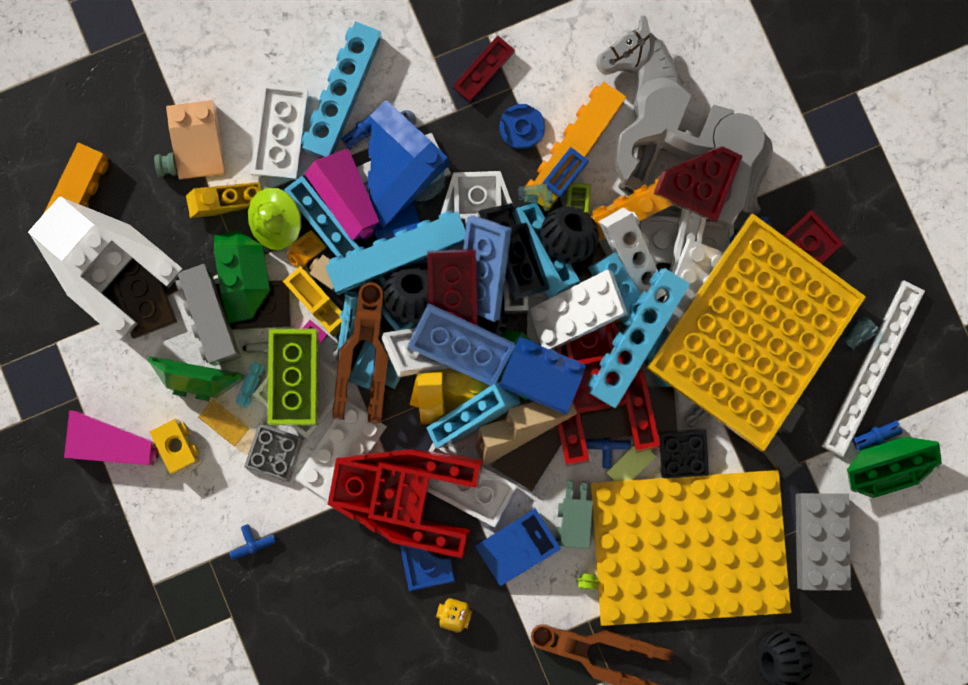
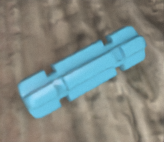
M252 362L249 368L251 372L250 374L247 373L240 389L242 393L237 396V404L244 407L249 406L252 400L250 396H253L260 381L258 377L263 374L265 366Z

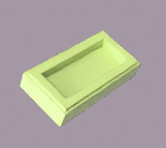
M633 445L606 473L614 481L633 480L656 456L651 451L636 453L635 446Z

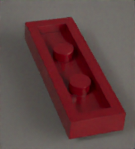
M497 35L453 85V89L471 103L515 53V49Z

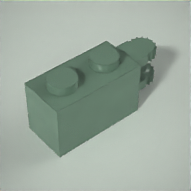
M567 480L566 496L563 498V503L558 504V517H562L561 527L556 529V541H560V546L589 549L593 501L586 500L587 481L581 482L580 500L571 499L573 483L572 480Z

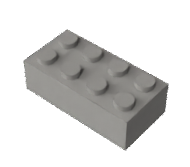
M205 264L177 273L179 280L176 281V285L180 294H183L187 302L183 303L187 315L194 321V325H191L195 338L201 341L202 347H199V351L203 361L213 366H218L241 358L211 270Z
M796 494L798 589L851 590L849 494Z

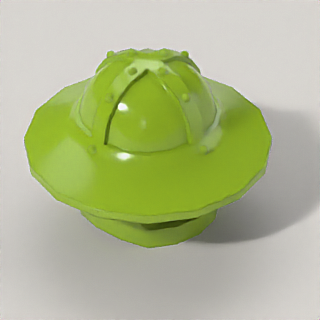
M266 188L257 192L251 200L248 209V222L253 236L260 244L269 249L282 250L291 246L298 238L301 230V214L292 197L279 188Z

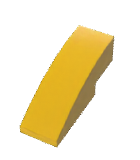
M299 266L283 282L334 337L341 329L342 319H340V312L342 311L305 270Z
M442 372L418 373L417 386L421 425L433 424L444 417Z

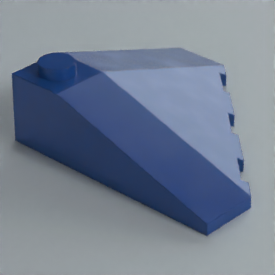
M387 100L369 116V125L371 126V139H369L371 168L368 171V190H370V201L379 220L378 224L383 229L450 165L448 157Z

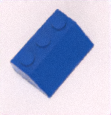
M519 337L499 386L567 415L582 380L586 365Z

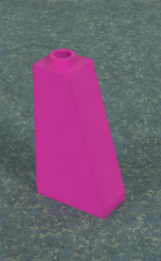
M348 148L315 160L305 172V175L352 241L358 238L366 239L374 233L373 228L378 224L379 220Z
M69 410L64 458L154 466V461L158 460L159 451L154 441L84 413Z

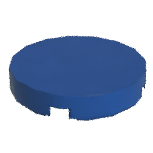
M516 104L508 108L502 115L499 124L500 135L503 141L509 147L517 150H529L535 147L542 140L545 132V120L541 112L528 104Z

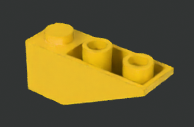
M260 182L194 188L186 195L190 218L214 216L249 208L253 197L257 192L262 191Z

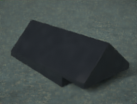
M510 203L478 211V217L511 228L505 280L514 301L549 290L527 222L519 224L513 204Z

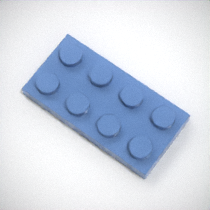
M472 215L467 217L463 250H476L477 315L491 321H496L500 319L511 228Z
M428 303L407 347L492 386L496 384L515 347V343Z

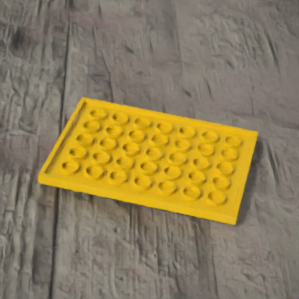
M751 214L646 368L758 450L765 451L866 296L756 215Z
M779 470L590 483L591 501H593L592 515L597 580L600 581L598 583L601 626L791 613Z

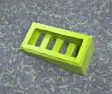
M572 183L567 190L566 207L580 208L584 213L587 212L589 214L591 184ZM572 193L584 194L585 198L572 197ZM571 201L582 202L584 206L571 205Z

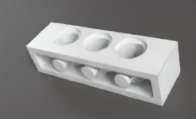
M622 208L602 219L599 223L612 252H616L639 293L642 294L644 291L648 292L652 284L649 282L653 274L658 271L656 268L658 262L654 254L649 252L647 247L649 241L638 227L640 221L637 215ZM629 232V237L624 241L625 234ZM638 252V257L633 260L634 254ZM647 272L645 279L641 280L642 275ZM663 289L658 290L656 298L662 297L666 292Z

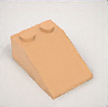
M209 100L166 106L169 132L179 180L225 174L218 108L214 101Z

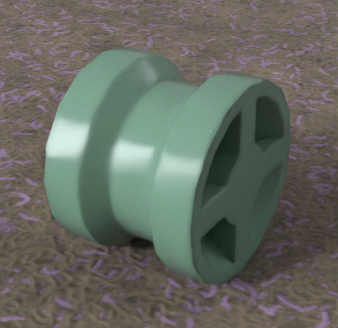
M174 152L166 156L155 154L154 162L158 177H164L165 174L178 175Z

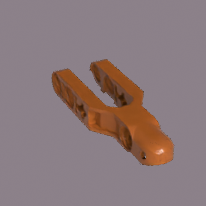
M366 282L360 287L354 331L339 350L332 419L344 420L353 348L360 340H367L375 346L368 422L380 423L388 355L378 339L383 291L374 282Z
M540 624L535 626L531 632L532 643L537 648L580 661L594 679L613 685L659 684L592 664L587 655L590 645L601 642L626 651L638 652L649 658H657L671 663V657L674 653L671 650L607 630L583 636L546 624Z

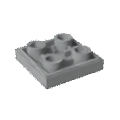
M259 423L244 468L289 482L304 438Z

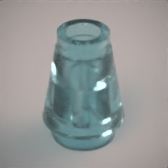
M864 316L862 319L859 318L843 341L854 350L875 336V332L879 328L867 316Z

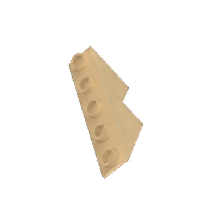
M531 402L509 408L506 420L480 426L475 447L480 460L484 461L483 466L492 463L576 415L577 412L573 402L567 415L540 403Z

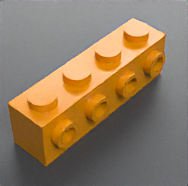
M660 177L655 179V183L649 186L646 184L636 188L633 194L627 197L622 195L613 200V204L607 207L603 205L592 211L591 218L594 219L598 227L599 241L606 238L599 221L622 208L634 212L639 221L673 205V203L653 194Z

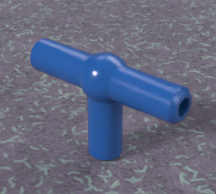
M609 438L585 440L587 449H602L603 468L612 467V450L631 449L630 440H611Z
M246 524L241 526V531L247 545L230 551L229 554L232 560L248 554H255L260 549L275 544L276 539L274 535H270L255 541L250 525Z

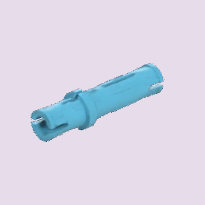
M345 292L344 308L340 312L342 322L336 356L337 361L341 346L350 338L354 331L358 293Z

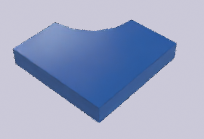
M400 545L409 592L456 582L451 558H440L427 550Z

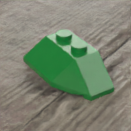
M239 231L215 235L214 255L221 297L228 323L251 320L270 292L263 245Z
M151 356L148 358L149 363L167 389L173 390L172 394L186 397L187 393L196 394L195 399L209 401L210 397L218 398L245 378V375L241 373Z
M902 437L861 450L847 469L851 491L876 498L918 485L931 474L935 467H939L942 464L940 444L938 441Z

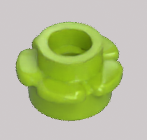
M582 574L581 578L576 579L579 581L578 588L597 590V583H600V581L595 580L596 575Z

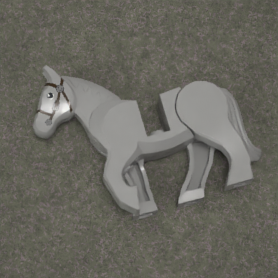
M646 15L640 16L639 27L625 34L598 56L596 63L597 69L603 75H610L617 71L636 73L638 75L637 93L634 101L636 121L619 135L617 142L615 170L621 180L618 188L633 194L636 188L645 185L661 149L690 160L712 149L724 146L743 157L716 223L731 228L741 211L748 215H758L761 211L757 202L758 190L772 160L773 147L771 139L763 131L759 122L750 115L734 114V110L717 105L712 106L698 138L691 131L678 130L692 95L682 88L676 64L665 46L650 32ZM636 147H638L637 158L633 156V151ZM673 204L667 207L680 214L682 213V207Z

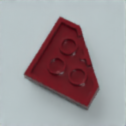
M724 146L712 149L662 171L653 194L709 221L717 222L743 156Z

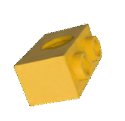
M173 419L149 431L170 474H176L200 462L197 457L200 455L196 444L190 442L187 436L190 432L184 421L180 422L178 419ZM176 439H179L182 443V448L178 452H174L172 449V443Z

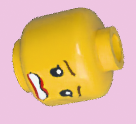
M449 598L444 605L439 604L436 618L440 619L439 624L442 628L459 633L464 628H468L472 610H469L468 603Z

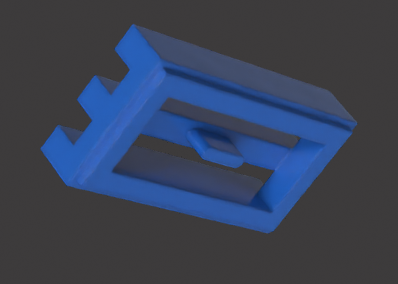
M570 147L542 182V185L547 187L552 193H555L558 198H561L589 163V160ZM574 155L575 158L553 185L549 183L568 158ZM580 160L582 162L561 190H558L557 187Z

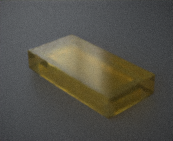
M214 399L210 401L198 416L200 420L233 446H236L250 429Z

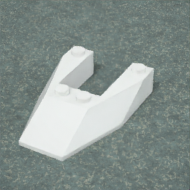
M501 172L453 173L441 214L447 211H452V213L458 211L466 230L467 217L472 215L478 217V211L512 203ZM464 244L449 250H463ZM505 280L504 314L528 313V297L514 301Z
M62 197L55 201L29 231V234L66 294L120 341H123L138 323L102 293L132 258L168 288L177 280V273L184 271L131 225Z

